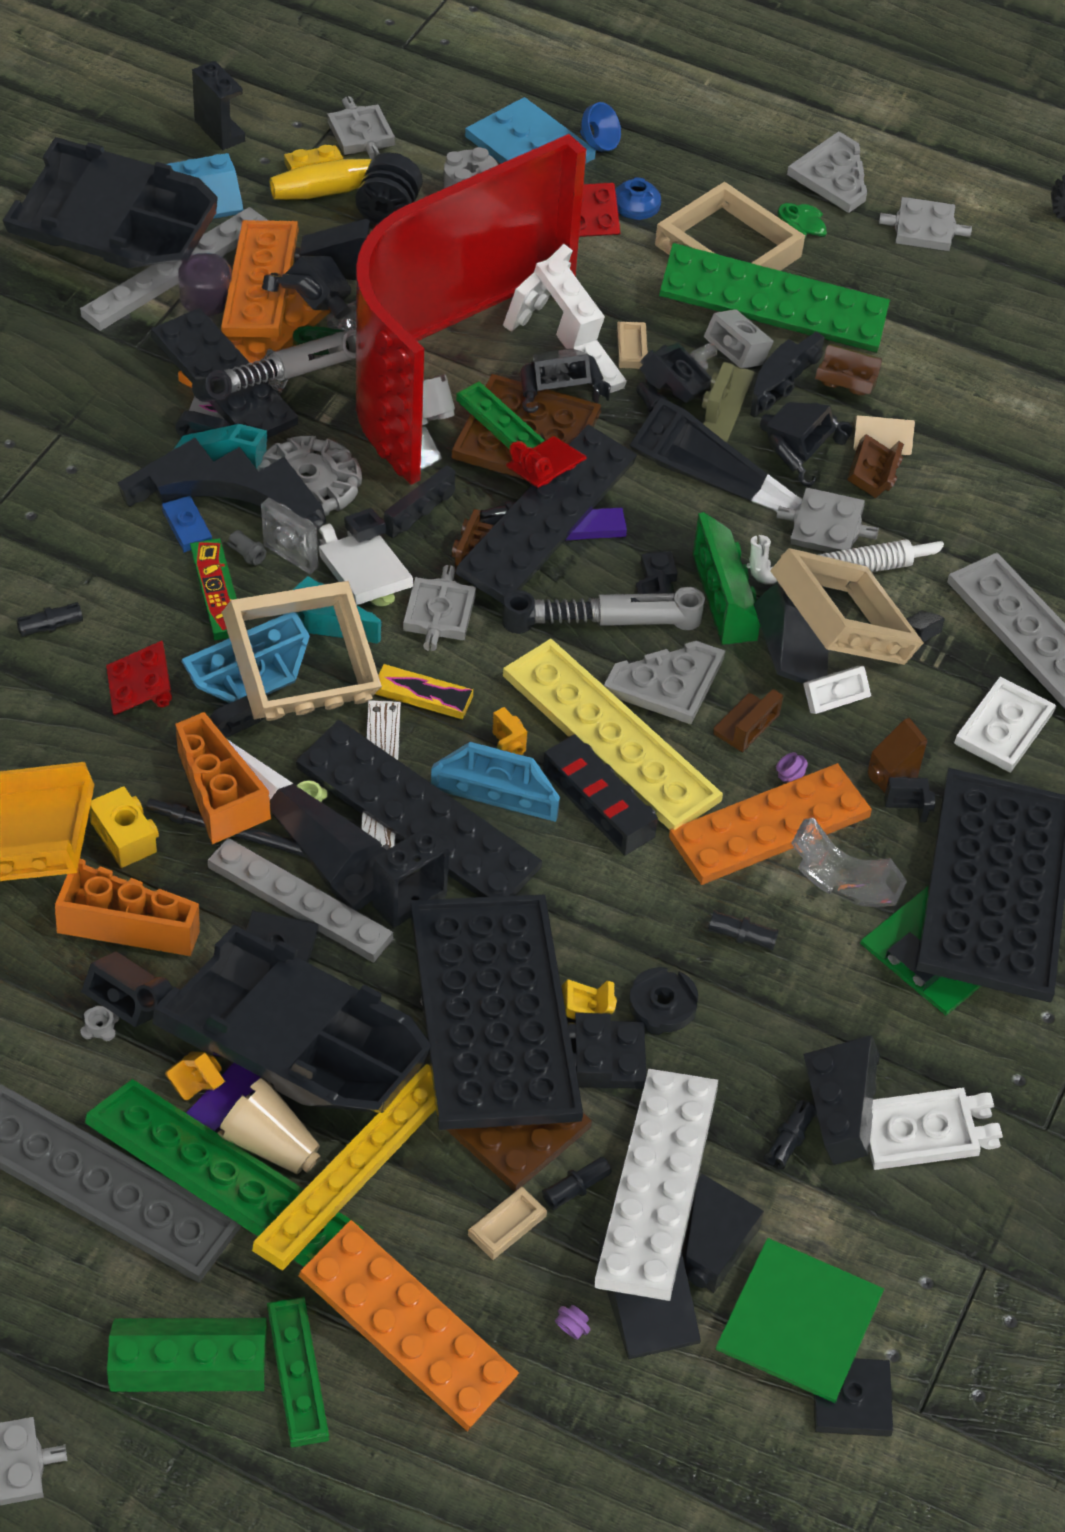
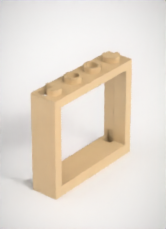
M725 181L657 224L655 245L670 255L673 243L714 253L687 235L685 231L720 208H723L778 245L752 263L779 271L802 257L805 239L804 234Z
M788 548L770 570L828 650L905 665L924 643L867 566ZM822 586L848 592L871 624L845 619Z
M349 581L231 600L222 611L254 719L266 717L267 721L282 718L286 713L296 712V715H304L314 711L315 708L325 706L326 710H331L342 706L344 702L354 701L355 704H362L372 700V696L382 687ZM334 606L358 685L268 701L244 621Z

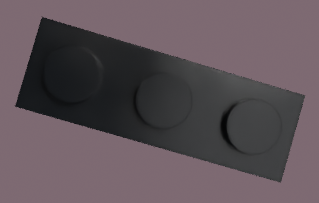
M446 465L384 511L386 534L394 538L402 531H407L414 522L422 516L428 515L443 500H448L455 492L456 471Z

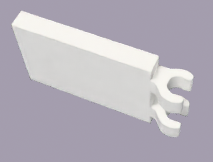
M331 524L323 525L319 529L323 539H320L319 555L339 582L349 581L356 605L413 587L412 575L380 535L371 540L358 542L349 531H347L349 537L338 540Z
M964 1088L873 1100L869 1152L874 1170L979 1156L980 1147L985 1149L999 1148L1001 1146L999 1138L1003 1137L1000 1124L991 1123L975 1127L972 1116L978 1119L992 1117L990 1108L994 1107L991 1093H980L966 1097Z

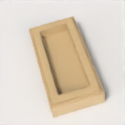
M618 322L619 368L640 369L643 365L641 360L648 353L646 323Z
M520 1187L468 1229V1236L494 1260L542 1221L547 1215V1210L523 1187Z

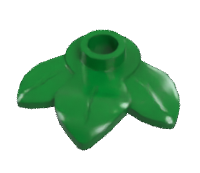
M783 203L778 208L777 217L804 234L805 237L806 234L826 236L825 223L820 219L823 213L816 207L807 204Z

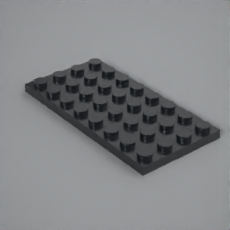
M948 767L916 971L1051 1003L1055 995L1065 902V795Z
M545 894L411 900L410 913L426 1036L432 1044L429 1050V1059L439 1130L582 1122L583 1108Z

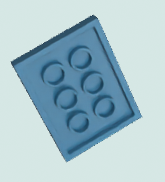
M525 97L465 128V137L478 147L487 149L489 155L500 164L567 134H570L587 149L585 164L595 159L596 150Z

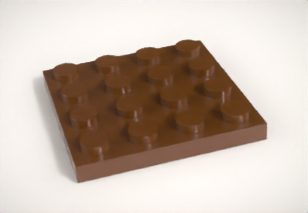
M491 374L485 386L545 441L555 436L569 445L588 424L594 427L601 413V404L548 389L537 391L534 401L526 406L533 408L537 405L539 408L536 412L528 413L522 407L525 397L522 393L520 381ZM470 414L452 449V459L524 479L506 467V464L512 461L509 448Z

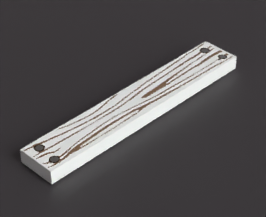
M369 700L367 739L398 760L401 702ZM363 812L362 830L380 841L382 847L386 850L393 847L395 834Z

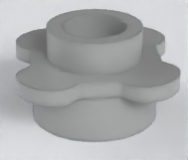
M96 1006L85 1011V1026L80 1030L83 1038L91 1039L95 1037L102 1038L104 1041H110L115 1037L114 1025L118 1022L119 1016L104 1006Z

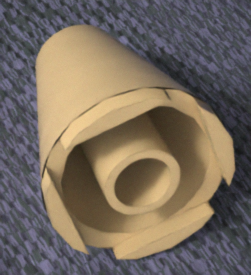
M261 1077L251 1086L256 1092L246 1097L242 1095L220 1125L222 1130L218 1132V1135L295 1174L300 1173L302 1170L308 1173L321 1157L317 1153L320 1145L280 1094L273 1089V1085Z

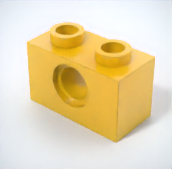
M124 786L91 800L89 810L90 822L120 868L157 852L156 838L159 837L158 829L152 819L147 820L143 815V808L139 799L136 796L131 797Z

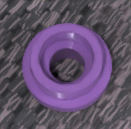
M795 752L785 755L776 766L778 777L785 783L803 777L808 764L807 760Z
M571 1305L569 1309L564 1306L558 1309L559 1315L555 1319V1323L569 1336L578 1340L582 1334L587 1335L590 1332V1328L586 1324L589 1318L579 1308Z

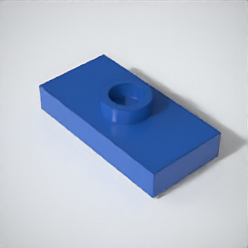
M191 496L162 504V512L183 552L190 551V543L212 540V535Z

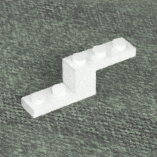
M561 256L536 263L534 272L563 310L556 333L559 340L566 349H576L588 353L595 358L603 375V381L608 382L611 386L610 393L624 389L627 380L597 341L605 316Z

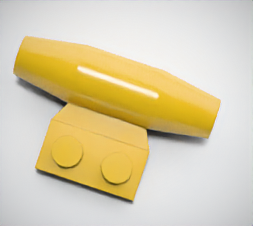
M322 145L311 150L298 149L292 153L284 154L285 165L289 171L270 177L269 183L272 197L274 200L312 199L356 190L359 188L372 159H343L336 145Z

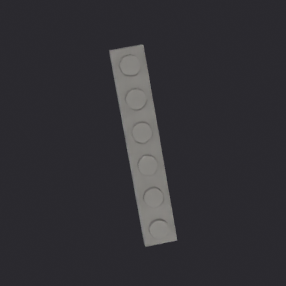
M229 838L208 859L209 869L296 919L319 924V932L373 963L393 940V932Z

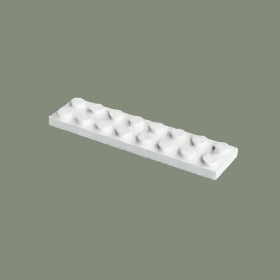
M648 1069L595 1277V1288L670 1301L718 1090L717 1079Z

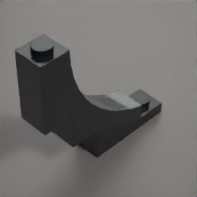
M196 438L191 439L117 483L123 500L128 507L143 502L153 493H156L163 503L187 496H216L243 500L260 506L285 521L301 538L309 533L318 531L322 525L327 523L323 506L285 457L258 472L240 447L213 462Z

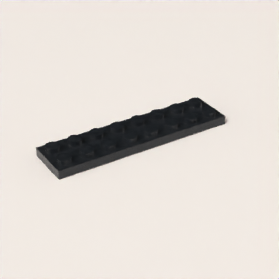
M588 424L569 444V446L584 454L587 459L577 464L575 468L555 477L546 485L538 488L532 484L459 563L455 574L504 604V597L507 593L521 590L635 463L636 453Z
M337 720L296 760V768L362 815L364 812L395 834V838L400 842L429 825L449 846L448 875L478 897L515 896L542 868V860L341 720Z

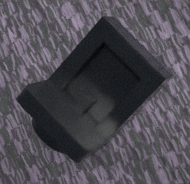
M889 777L884 796L885 808H918L919 822H927L929 811H934L935 793L929 790L928 778Z

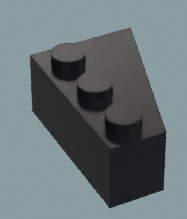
M872 1035L804 1054L824 1146L833 1165L868 1156L873 1119L872 1104L873 1096L876 1094V1070L880 1060V1054Z

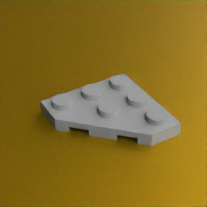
M839 131L788 166V176L848 213L866 201L867 188L864 185V170L862 161H860L859 143Z
M693 641L684 644V648L672 652L665 649L644 655L643 660L628 663L627 660L615 663L604 687L619 700L692 724L724 660L725 650Z

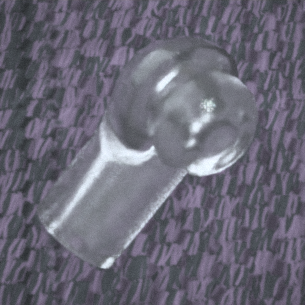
M710 342L692 351L690 355L706 371L708 368L706 360L717 355V348Z

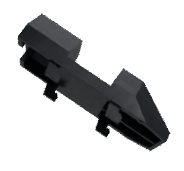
M55 137L42 157L45 167L22 203L19 200L14 201L2 221L8 233L55 247L66 246L103 257L104 261L126 268H136L189 260L216 214L218 197L200 178L173 171L170 165L160 162L152 165L104 151L103 146L88 142L87 145H82Z
M233 925L215 944L214 956L181 990L174 987L154 1007V1025L212 1056L227 1058L273 1083V1089L307 1106L383 1113L424 1064V1060L432 1046L410 1016L380 1001L382 993L366 985H363L359 990L297 958L298 950L282 941H279L274 946L236 925Z

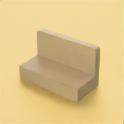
M854 416L853 427L855 428L853 449L855 451L857 450L859 440L867 434L889 449L900 441L904 444L901 455L912 454L914 420Z

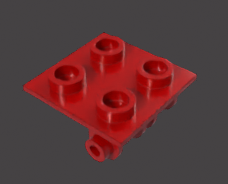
M584 184L579 237L621 234L615 184Z
M552 436L534 448L527 447L522 441L513 442L509 448L512 461L507 463L506 467L539 488L550 483L552 479L565 471L575 468L577 464L587 459V457L562 440Z
M162 640L106 665L114 715L150 699L158 707H166L172 700Z

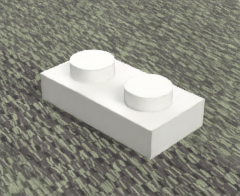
M855 666L803 683L810 713L813 714L871 696L864 666Z

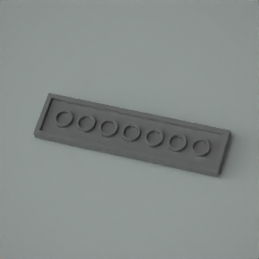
M0 1085L1 1170L194 1281L201 1282L240 1230L241 1225L174 1181L4 1085Z

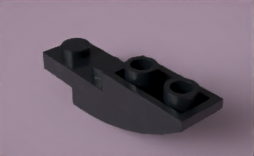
M814 332L799 344L788 339L769 356L762 366L755 383L751 416L755 418L764 410L768 411L778 400L791 394L795 386L794 378H797L803 370L812 364L818 363L822 358L824 336Z

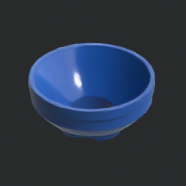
M604 102L592 104L584 111L580 133L583 140H586L595 150L599 152L610 151L616 148L620 142L621 126L612 107ZM590 124L594 128V137L590 129Z
M636 177L623 182L615 188L618 213L626 218L647 219L656 215L660 210V192L643 178ZM632 189H642L644 191L637 192Z

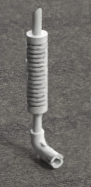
M759 535V544H757V536H754L750 542V563H747V568H750L751 575L757 582L765 585H774L777 580L770 571L773 567H770L771 561L768 560L771 541L767 536ZM905 539L893 541L892 543L888 542L818 555L867 566L872 573L912 566L914 558L934 555L942 549L944 543L939 541L912 546L911 542Z

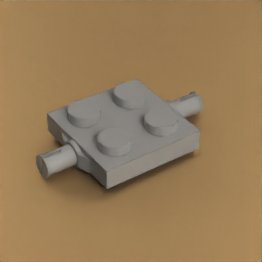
M348 96V99L345 97L342 100V104L345 107L344 110L328 114V124L343 155L366 151L369 158L373 159L380 154L378 149L395 145V136L378 104L366 107L356 106L352 97Z
M902 197L897 215L881 212L879 224L895 226L897 244L950 251L951 240L954 235L970 237L972 226L956 224L954 204Z
M807 487L802 503L797 507V510L779 506L777 511V518L794 521V529L791 535L792 545L828 553L852 549L859 536L876 540L879 532V527L876 528L862 524L861 516L865 500Z
M449 565L443 567L441 579L415 577L403 622V631L425 634L426 639L423 647L427 651H429L430 643L431 651L436 650L439 637L465 641L476 595V587L462 585L453 581L456 569L452 565L450 566L449 574Z
M34 1417L0 1423V1505L44 1498L42 1487L44 1465L68 1461L65 1444L42 1449L36 1437Z

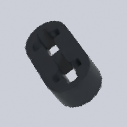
M187 410L181 413L175 424V429L182 437L231 425L222 418Z
M247 696L220 707L209 717L225 738L243 731L264 719H254Z

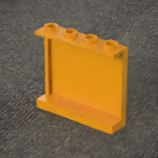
M85 762L0 771V881L77 873L94 790V782Z

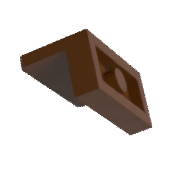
M772 689L761 700L755 695L748 693L714 727L713 734L743 753L780 715L783 695Z

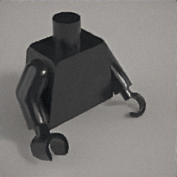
M301 256L282 277L279 273H271L264 276L262 284L264 290L278 292L280 284L283 288L295 289L312 309L330 310L336 319L343 318L350 311L344 300L350 295L351 287L331 256Z
M576 349L533 354V361L528 362L521 368L522 393L525 397L522 407L528 413L536 412L539 407L536 405L533 408H529L526 405L534 401L537 391L590 383L594 385L592 400L595 403H599L600 395L605 396L606 400L609 401L611 386L608 382L603 381V375L595 358L588 353Z
M816 402L786 403L776 415H763L760 422L761 430L768 433L771 448L793 472L797 470L799 481L804 486H812L816 481V477L813 476L811 482L804 479L803 475L806 470L802 466L804 464L803 461L806 462L833 432L834 441L840 445H845L853 431L852 425L849 422L842 421L839 423L836 421L838 418L832 414L830 405Z

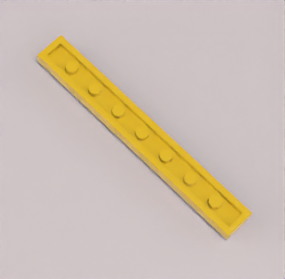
M426 1064L406 1084L383 1113H378L255 1239L252 1248L253 1252L283 1271L436 1110L430 1065Z

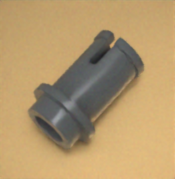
M236 530L230 535V541L227 542L228 546L244 556L245 562L254 565L263 562L266 557V550L262 543L252 541L240 530Z

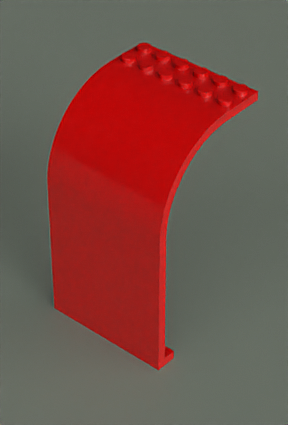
M570 134L398 209L375 226L361 247L356 267L357 416L364 434L375 447L378 455L382 459H386L393 466L397 475L402 476L410 485L421 479L425 348L417 341L512 298L516 288L534 273L536 263L549 259L563 244L573 250L569 262L571 263L570 270L576 277L587 149Z

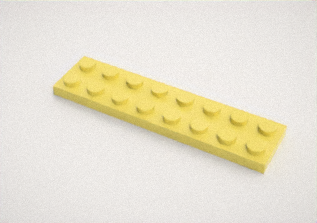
M549 639L503 668V677L568 737L575 734L583 743L589 744L595 755L604 764H609L614 770L615 775L624 784L630 785L636 796L645 805L653 808L658 820L669 830L672 828L675 830L681 825L697 819L722 801L723 793L552 639Z

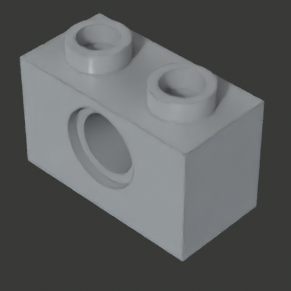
M738 310L714 313L704 335L710 343L741 369L763 365L774 343L769 336Z

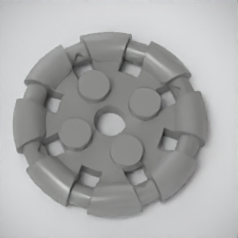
M316 436L291 437L285 443L272 445L266 450L261 464L257 467L259 472L285 457L321 503L325 516H328L332 510L340 511L349 505L357 496V487H360L362 482L360 465L356 458L351 457V452L336 441L328 438L326 441L319 440ZM314 451H321V455L314 454ZM307 472L313 476L307 477L301 474ZM327 495L330 497V498L327 499V500H324V499L322 498V497H325V496H327Z

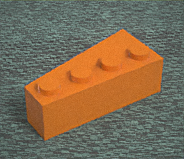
M203 712L176 723L178 753L211 843L215 844L270 820L269 790L207 714Z
M81 858L77 873L67 874L55 903L56 928L59 934L191 956L200 932L199 903L162 889L152 891L145 888L143 882L130 878L129 881L113 876L112 870L102 866L98 870L87 866L86 860Z

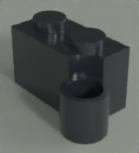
M113 952L90 964L81 992L126 1022L137 1027L153 1019L154 1007L173 987L166 978L155 977L118 952Z

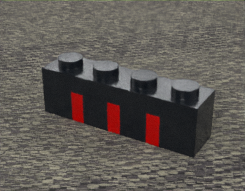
M574 734L544 752L543 773L624 856L655 838L658 817L653 808L645 805L636 796L633 788L628 784H624L615 775L612 767L607 763L604 764L595 755L589 744L583 743Z

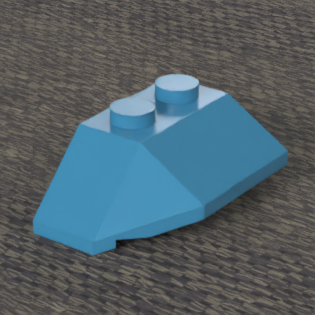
M297 613L284 614L247 630L266 695L295 683L310 637ZM230 638L182 659L181 662L196 688L228 703L247 696Z
M469 742L432 766L431 784L444 793L554 822L558 818L560 797L534 758Z

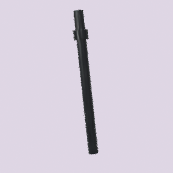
M152 798L147 803V811L170 817L172 822L182 825L187 822L206 828L201 813L190 810L188 805L178 802L173 805ZM249 828L233 835L234 837L305 857L292 839L254 828Z

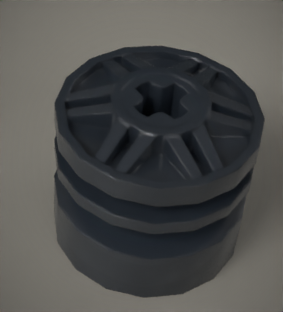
M387 152L375 156L371 160L355 196L356 206L360 214L364 218L370 219L371 223L378 225L393 212L415 202L423 185L422 174L418 166L409 158L398 153Z

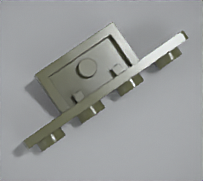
M723 362L719 373H713L710 383V389L712 390L711 392L706 391L702 408L706 409L703 424L728 443L754 379L755 372Z

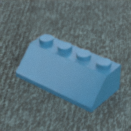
M228 153L167 164L172 167L173 171L200 178L216 194L218 201L216 214L213 219L237 215L244 210L236 171Z

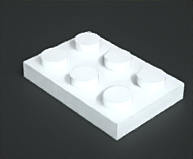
M563 244L549 259L561 256L570 269L571 263L569 260L573 250ZM535 272L515 290L503 326L511 332L520 324L524 326L531 318L535 309L541 310L551 295Z
M999 677L956 735L954 744L1011 773L1054 713L1056 705Z

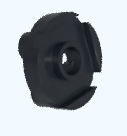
M655 967L640 973L634 980L633 987L630 990L629 1009L637 1022H644L646 1030L653 1035L680 1030L693 1021L696 1016L698 990L694 982L680 971L677 975L673 972H667L668 968ZM662 995L663 998L670 997L671 1000L669 1004H660L657 1002V996Z

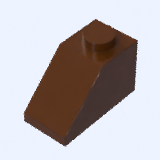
M910 718L904 719L872 751L867 772L871 781L877 784L884 793L886 792L889 777L918 778L928 740Z

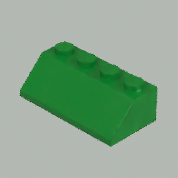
M705 512L698 513L692 555L721 645L757 641L761 625L754 607L756 592L753 586H749L748 568L746 564L741 562L740 544L734 541L730 529Z
M114 1318L109 1335L107 1361L110 1392L265 1391L267 1318Z

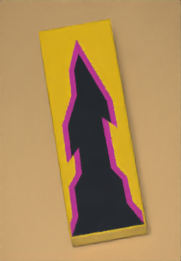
M383 664L378 675L382 687L375 693V695L462 720L473 698V689Z

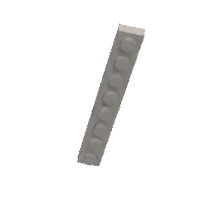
M248 207L203 234L189 260L148 267L80 308L81 317L99 331L103 330L236 249L242 220H268L251 207Z

